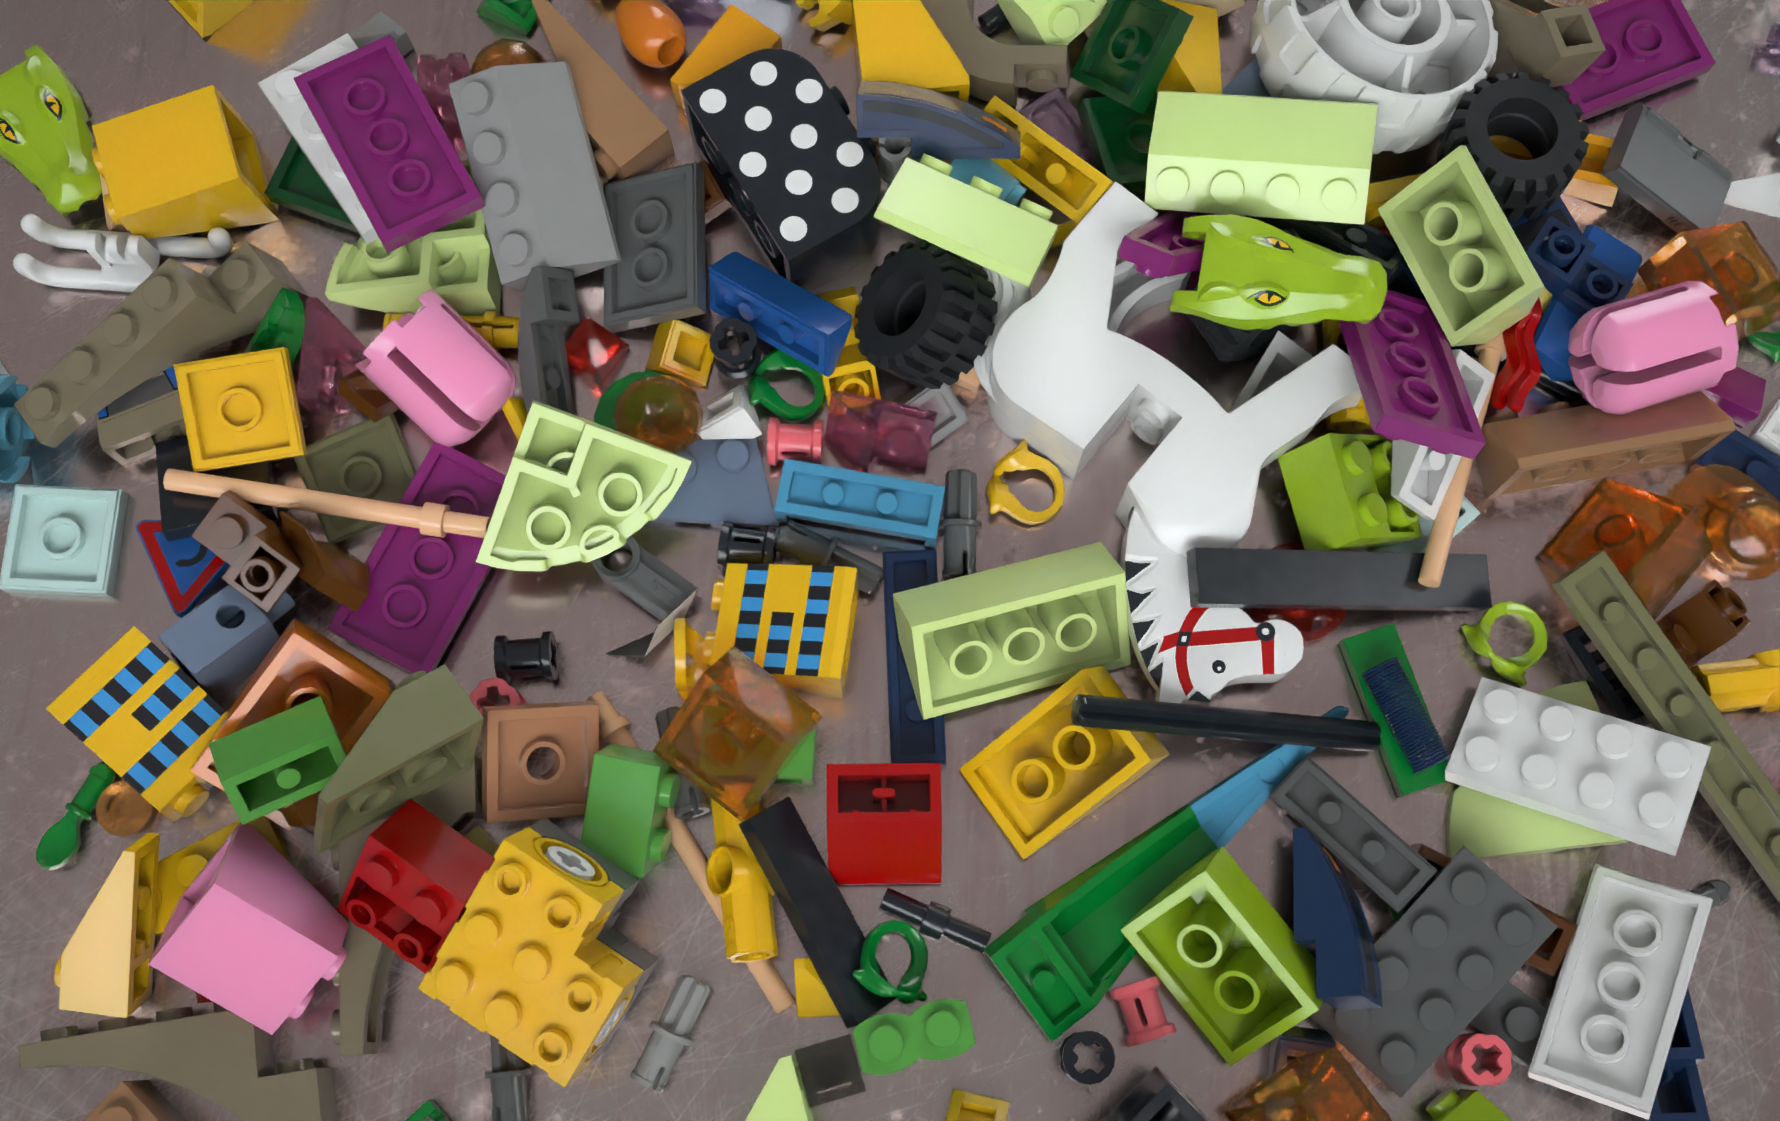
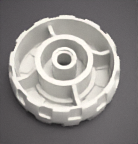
M1258 0L1256 4L1257 10L1250 25L1251 53L1256 54L1261 70L1259 77L1271 97L1378 104L1372 154H1379L1381 151H1392L1397 154L1416 150L1428 145L1439 134L1444 133L1460 99L1466 92L1474 93V85L1483 79L1486 80L1496 60L1498 50V31L1494 30L1492 16L1494 11L1489 0Z

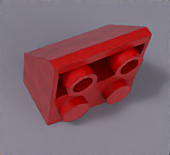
M941 763L826 764L828 870L836 885L941 884Z
M409 799L369 834L337 910L348 917L357 927L366 930L395 951L404 961L413 964L426 974L427 971L434 967L438 960L436 955L455 922L462 918L467 909L465 907L484 872L492 866L495 858L417 802Z

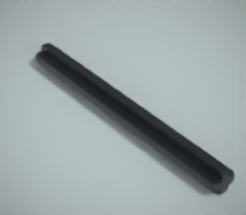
M1082 694L1074 697L1071 711L1072 723L1082 727L1369 752L1377 750L1380 746L1381 728L1379 724L1364 720Z

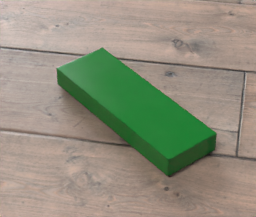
M1392 623L1342 639L1339 642V646L1369 722H1376L1381 728L1379 750L1397 797L1399 798L1448 782L1445 780V770L1448 765L1447 759L1420 773L1413 774L1411 766L1408 765L1410 762H1407L1408 759H1405L1406 756H1403L1404 753H1402L1400 746H1398L1400 743H1397L1398 740H1395L1396 737H1393L1394 734H1392L1388 724H1386L1388 721H1385L1386 718H1383L1384 715H1381L1382 712H1380L1376 705L1377 703L1373 699L1374 696H1371L1372 693H1369L1370 690H1368L1367 684H1365L1361 677V674L1369 669L1398 657L1401 663L1400 666H1403L1402 669H1405V675H1408L1407 678H1410L1409 681L1413 685L1411 688H1415L1413 691H1417L1415 694H1418L1417 697H1420L1419 700H1422L1421 703H1423L1427 710L1425 713H1428L1427 716H1430L1395 624Z

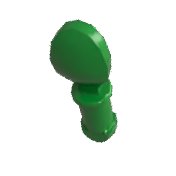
M104 761L97 763L88 771L90 774L71 803L65 805V808L68 809L66 815L59 822L51 826L41 838L36 850V861L44 869L55 870L64 867L75 857L81 845V822L84 819L91 820L92 811L109 785H113L116 778V772Z

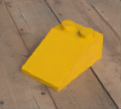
M1104 666L1080 670L959 769L1023 859L1029 858L1126 789L1169 755V752L1154 733L1082 727L1072 723V701L1079 694L1128 699Z

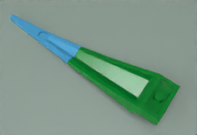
M1336 706L1321 717L1344 719L1348 715L1349 708ZM1288 744L1276 745L1026 908L1024 911L1027 915L983 949L1038 1027L1051 1042L1099 1004L1136 955L1137 950L1120 930L1123 925L1178 876L1220 846L1225 847L1249 818L1270 797L1269 795L1316 747Z

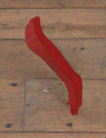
M1540 298L1537 299L1526 317L1502 333L1507 359L1503 369L1494 381L1490 396V404L1499 410L1504 409L1507 404L1508 409L1515 413L1520 412L1528 393L1540 379L1541 364L1533 337L1542 315Z

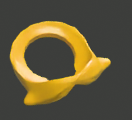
M1025 440L1021 441L1016 448L1002 456L996 463L993 475L986 484V493L990 501L989 512L990 514H996L999 511H1003L1017 521L1028 525L1046 522L1055 516L1064 501V483L1058 468L1049 460L1029 452L1028 442ZM1036 469L1044 472L1049 476L1054 486L1052 503L1048 508L1039 512L1026 509L1017 500L1015 495L1009 491L1008 485L1001 481L1000 476L1004 471L1013 472L1016 470Z
M686 618L674 619L675 684L680 696L684 701H687L690 692L708 677L709 665L702 663L705 639L688 625ZM686 652L692 655L695 661L690 666H686Z

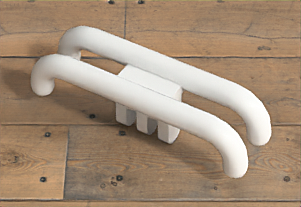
M26 214L22 217L20 226L27 235L47 245L66 249L86 250L102 268L88 269L54 266L38 261L26 253H19L14 257L13 267L27 279L49 286L132 293L159 267L160 255L217 258L225 256L231 250L232 239L229 233L221 227L211 229L208 233V238L169 236L146 239L142 235H133L131 232L60 227L43 221L37 215ZM214 266L206 267L201 274L209 277L217 268Z

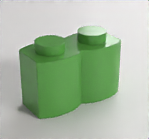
M940 999L929 1002L916 1009L910 1016L898 1013L873 1016L852 1030L861 1070L864 1073L873 1075L898 1072L913 1064L919 1057L928 1060L950 1059L963 1054L976 1043L966 1001L958 999Z

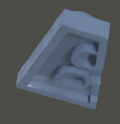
M756 438L700 439L663 448L692 462L684 481L671 502L658 518L647 523L675 525L677 522L711 524V527L721 528L724 521H729L733 523V526L759 527L763 531H767L769 526L778 527V532H780Z

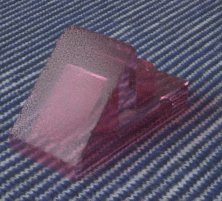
M307 297L297 400L311 415L333 416L335 398L341 397L338 394L339 379L343 377V373L338 366H355L365 360L367 357L362 353L367 348L318 297Z
M833 390L830 398L824 441L860 472H869L874 457L926 468L937 412Z

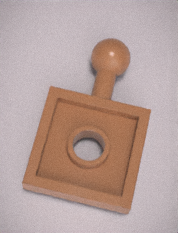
M594 701L482 707V716L484 717L482 725V819L486 823L529 820V826L545 818L552 822V818L585 816L594 753L599 751V704ZM540 747L552 748L554 763L551 769L542 775L529 774L527 760L530 754Z

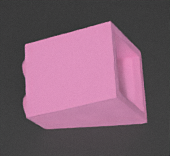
M240 822L179 897L148 965L273 1035L288 1016L296 1020L304 1012L314 995L315 989L313 987L321 977L329 981L338 972L348 953V950L343 948L342 945L349 922L253 826L248 823L242 825Z

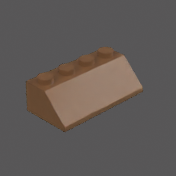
M1702 391L1623 415L1603 412L1601 409L1594 408L1589 402L1588 405L1570 408L1569 402H1558L1538 409L1535 415L1519 417L1518 413L1509 411L1487 418L1485 420L1486 424L1482 427L1486 444L1475 459L1487 500L1690 463L1733 433L1736 428L1733 419Z

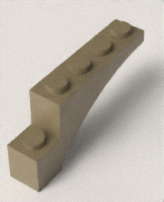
M1489 0L1494 11L1492 16L1494 30L1498 31V50L1496 60L1487 77L1504 72L1506 74L1525 72L1529 73L1530 80L1538 81L1540 76L1551 80L1550 87L1569 85L1606 51L1586 4L1567 6L1555 0Z
M247 241L209 277L168 258L31 387L14 406L41 444L56 448L83 423L147 379L174 366V364L214 346L256 332L282 288L298 293L302 303L309 296L281 260Z
M474 756L470 770L414 801L462 834L476 819H482V760ZM388 818L378 820L331 847L332 866L335 871H339V893H335L331 900V905L336 910L369 834ZM339 912L349 922L342 945L343 948L348 950L342 966L332 978L333 984L339 986V1009L333 1011L331 1018L332 1040L335 1045H339V1056L378 1054L380 1011L387 973L394 951L366 930L357 927L348 917Z
M213 1002L214 1013L193 1016L192 1007L166 1009L156 1012L155 1023L136 1026L135 1016L112 1018L98 1021L99 1032L78 1035V1026L52 1028L40 1031V1042L18 1045L20 1069H41L73 1065L102 1066L142 1073L179 1085L218 1104L241 1121H338L333 1067L314 1068L313 1058H304L277 1063L278 1074H276L272 1035Z

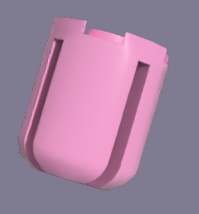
M1685 281L1596 307L1582 315L1570 330L1568 351L1573 354L1568 360L1571 375L1582 397L1594 408L1601 409L1603 412L1623 415L1717 386L1725 372L1735 369L1739 350L1735 323L1724 325L1718 308L1709 298L1718 294L1717 291L1700 281Z
M432 289L417 298L423 305L416 313L412 315L408 312L398 321L394 319L362 353L367 358L355 366L435 443L450 447L469 441L494 418V414L502 409L501 407L507 402L508 398H512L517 378L512 365Z

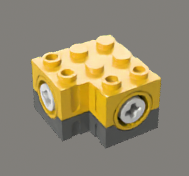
M545 818L503 839L493 856L496 858L490 869L482 875L465 905L467 908L460 920L455 922L436 955L438 960L434 967L427 971L418 989L432 999H439L448 1005L450 1011L484 1033L486 1031L497 1038L499 1044L533 1066L535 1064L549 1073L548 1077L565 1088L604 1053L659 958L646 949H639L627 941L628 938L612 928L621 913L620 907L631 896L640 880L585 846L580 840Z

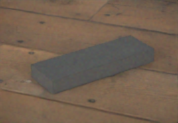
M1308 755L1302 759L1269 795L1275 803L1302 827L1310 831L1339 861L1398 914L1438 873L1430 863Z

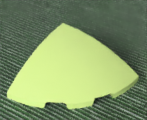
M463 160L462 163L474 183L469 160ZM482 209L389 253L386 252L379 238L369 244H366L362 237L358 239L355 245L345 242L333 263L325 295L330 301L387 313L393 312L394 314H407L408 312L415 314L423 305L417 298L428 290L433 289L459 315L483 316L485 311H498L500 313L501 282Z
M533 400L476 562L495 568L515 571H547L552 566L565 565L577 561L587 563L603 557L625 545L627 538L640 530L648 521L658 518L684 481L692 461L629 435Z
M1586 681L1563 684L1538 693L1601 713ZM1461 785L1450 796L1446 825L1447 855L1451 859L1463 845L1479 859H1489L1628 842V840Z

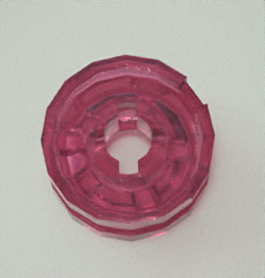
M462 52L449 53L445 59H439L435 54H422L418 59V85L442 127H444L445 122L454 121L456 126H460L449 83L471 75L467 57Z

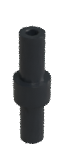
M887 888L879 909L920 926L919 932L938 941L943 936L982 954L992 934L950 915L952 909L934 901L927 905L891 888Z

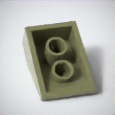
M446 664L429 673L423 670L417 671L407 676L397 685L396 689L318 796L313 845L319 853L395 812L409 799L416 800L471 769L484 717Z

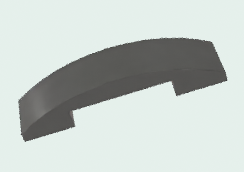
M541 265L532 267L525 286L519 319L518 362L527 414L529 413L532 401L535 400L575 415L563 332L564 326L580 323L573 270Z

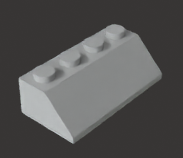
M563 61L493 66L449 83L474 183L485 206L482 208V213L501 285L524 292L531 268L540 265L573 270V277L576 278L621 262L620 252L569 64Z

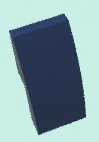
M1550 216L1525 251L1545 288L1579 318L1593 308L1624 300L1634 283L1590 256L1596 247L1595 243L1553 216Z

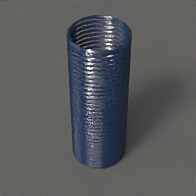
M1395 657L1361 674V677L1365 684H1367L1366 687L1370 690L1369 693H1372L1371 696H1374L1373 699H1375L1376 705L1380 712H1382L1381 715H1384L1383 718H1386L1385 721H1388L1386 724H1388L1390 731L1394 734L1393 737H1396L1395 740H1398L1397 743H1400L1398 746H1400L1402 753H1404L1403 756H1406L1405 759H1408L1407 762H1410L1408 765L1411 766L1413 774H1417L1450 758L1451 754H1448L1449 751L1445 747L1446 745L1443 744L1444 741H1441L1442 738H1439L1441 735H1437L1439 732H1435L1437 729L1433 725L1434 722H1431L1432 719H1429L1430 716H1427L1428 713H1425L1427 710L1423 703H1421L1422 700H1419L1420 697H1417L1418 694H1415L1417 691H1413L1415 688H1411L1413 685L1409 681L1410 678H1407L1408 675H1405V669H1402L1403 666H1400L1401 663L1398 657Z

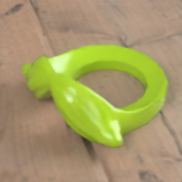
M1514 601L1498 602L1492 608L1486 610L1474 625H1461L1463 634L1472 650L1480 656L1489 658L1494 670L1499 675L1520 686L1526 685L1525 673L1540 659L1547 649L1548 634L1544 622L1534 610ZM1502 615L1519 616L1528 623L1532 630V646L1528 652L1521 656L1503 659L1495 654L1488 643L1491 637V626Z

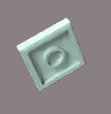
M15 484L0 574V589L6 593L113 598L129 494L122 489Z

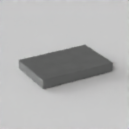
M694 162L605 183L604 196L622 261L604 267V327L615 333L706 314L704 169Z

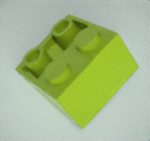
M1328 433L1277 458L1305 550L1368 552L1423 537L1418 521L1419 515L1391 496L1393 440L1387 439L1382 435Z

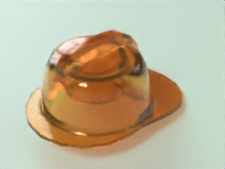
M1716 464L1696 468L1682 478L1673 493L1671 511L1676 527L1690 543L1722 570L1737 578L1754 580L1770 576L1780 569V502L1751 477L1731 466Z

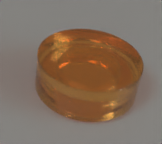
M125 780L108 786L101 793L96 805V816L101 827L110 834L125 838L136 837L146 832L154 823L158 812L154 806Z

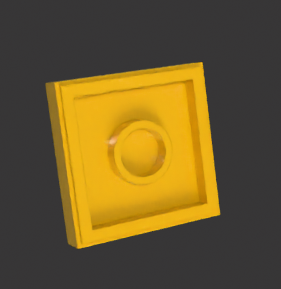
M281 347L174 364L194 472L308 455L288 348Z

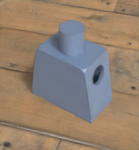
M228 585L165 629L157 637L180 669L220 704L256 671L262 660L279 639L272 624L296 604L285 591L273 609L266 612L233 586Z

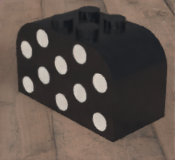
M775 48L762 49L745 55L681 90L692 140L706 162L712 166L729 199L777 274L812 292L855 268L871 255L881 233V220L874 217L881 202L880 171L874 158L877 156V151L871 138H857V130L848 118L850 110L843 94L836 86L829 89L811 62L792 51Z

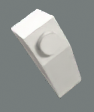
M1461 349L1452 350L1478 419L1495 375ZM1401 439L1393 440L1391 496L1424 519L1435 521L1462 456L1452 453L1441 454L1427 446Z

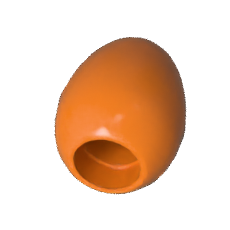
M622 0L618 4L615 12L617 31L623 44L634 58L653 68L671 66L681 58L686 49L687 34L681 19L675 11L658 0Z

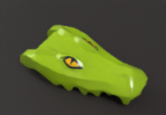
M35 44L24 51L27 60L0 75V156L12 166L15 165L30 182L42 191L51 206L61 216L65 217L73 211H79V207L89 200H97L100 194H102L100 173L95 166L91 153L92 148H95V139L87 126V122L90 121L89 115L77 89L65 72L46 54L45 50Z
M1233 214L1184 218L1182 236L1192 240H1205L1197 291H1173L1169 308L1171 312L1195 315L1242 330H1266L1281 324L1288 326L1316 324L1324 319L1367 324L1382 309L1387 294V273L1380 262L1362 256L1344 255L1253 218Z

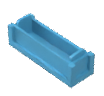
M784 459L774 512L777 521L787 522L788 517L921 540L925 541V547L935 548L945 486Z

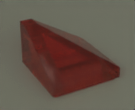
M586 316L565 343L568 367L596 387L601 384L629 348V344L588 316Z

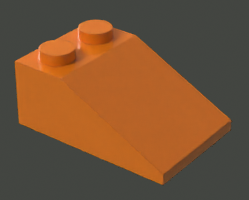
M294 618L262 660L208 743L321 696L347 754L391 695L389 680L374 668ZM207 743L190 771L225 792L220 783L211 750ZM292 804L264 815L288 831L292 828V826L288 825L281 810Z

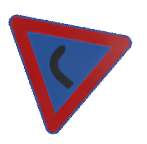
M143 520L136 526V530L173 612L177 617H184L193 610L229 567V564L193 537L168 542L162 533L161 520Z

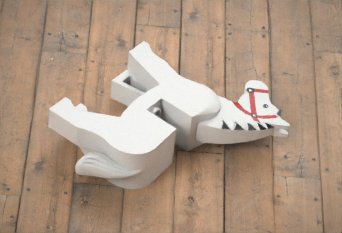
M1115 182L1064 240L1060 257L1052 275L1034 298L1031 299L1029 287L982 267V270L989 276L988 281L994 284L996 293L992 300L998 302L997 314L992 317V323L996 324L993 335L988 336L985 345L988 347L982 357L978 355L973 361L974 370L981 385L987 392L989 410L997 426L1017 443L1023 440L1027 441L1029 451L1049 460L1061 473L1072 480L1084 469L1125 418L1131 422L1132 430L1143 441L1151 445L1160 444L1128 482L1115 512L1126 529L1122 541L1120 566L1125 571L1128 632L1136 658L1146 678L1156 690L1155 701L1208 706L1211 699L1227 686L1242 683H1273L1282 679L1301 660L1304 649L1303 638L1300 631L1286 621L1275 619L1255 623L1240 608L1190 607L1186 551L1195 547L1238 548L1251 523L1260 470L1301 443L1321 420L1340 410L1356 407L1363 397L1351 358L1348 354L1332 344L1313 357L1278 330L1230 412L1227 413L1206 390L1173 363L1144 345L1119 334L1135 316L1156 304L1170 300L1173 291L1183 290L1187 285L1191 272L1169 277L1165 276L1164 278H1153L1137 272L1133 268L1134 263L1124 260L1116 265L1123 237L1156 219L1158 213L1119 183Z

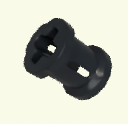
M737 318L725 319L718 323L709 339L717 370L722 376L733 381H742L750 378L755 374V370L761 361L755 330L749 323L742 322ZM732 331L733 335L728 336L727 333ZM738 344L743 353L733 356L729 347ZM744 364V367L740 369L739 365Z
M724 521L721 526L718 543V569L726 570L727 563L775 564L778 527L769 526L767 531L734 528L732 522Z
M547 631L542 633L541 638L509 640L506 635H497L494 640L496 677L505 680L508 684H510L512 678L544 676L547 681L556 680L558 676V650L554 633Z
M1087 1030L1072 1033L1064 1039L1059 1048L1060 1068L1066 1077L1074 1082L1089 1085L1100 1083L1110 1075L1114 1068L1115 1053L1113 1046L1105 1036L1098 1032ZM1077 1044L1082 1047H1089L1092 1044L1096 1045L1098 1050L1094 1054V1059L1099 1065L1095 1071L1090 1068H1083L1079 1072L1076 1070L1074 1065L1078 1061V1056L1073 1049Z

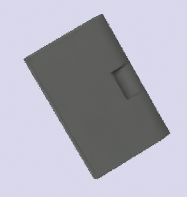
M1642 102L1632 105L1626 112L1601 172L1603 176L1689 243L1693 244L1711 238L1732 182V172L1703 149L1695 146L1680 134V131Z

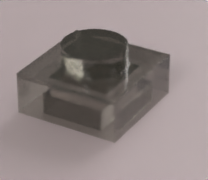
M851 1034L794 1050L810 1108L866 1091Z

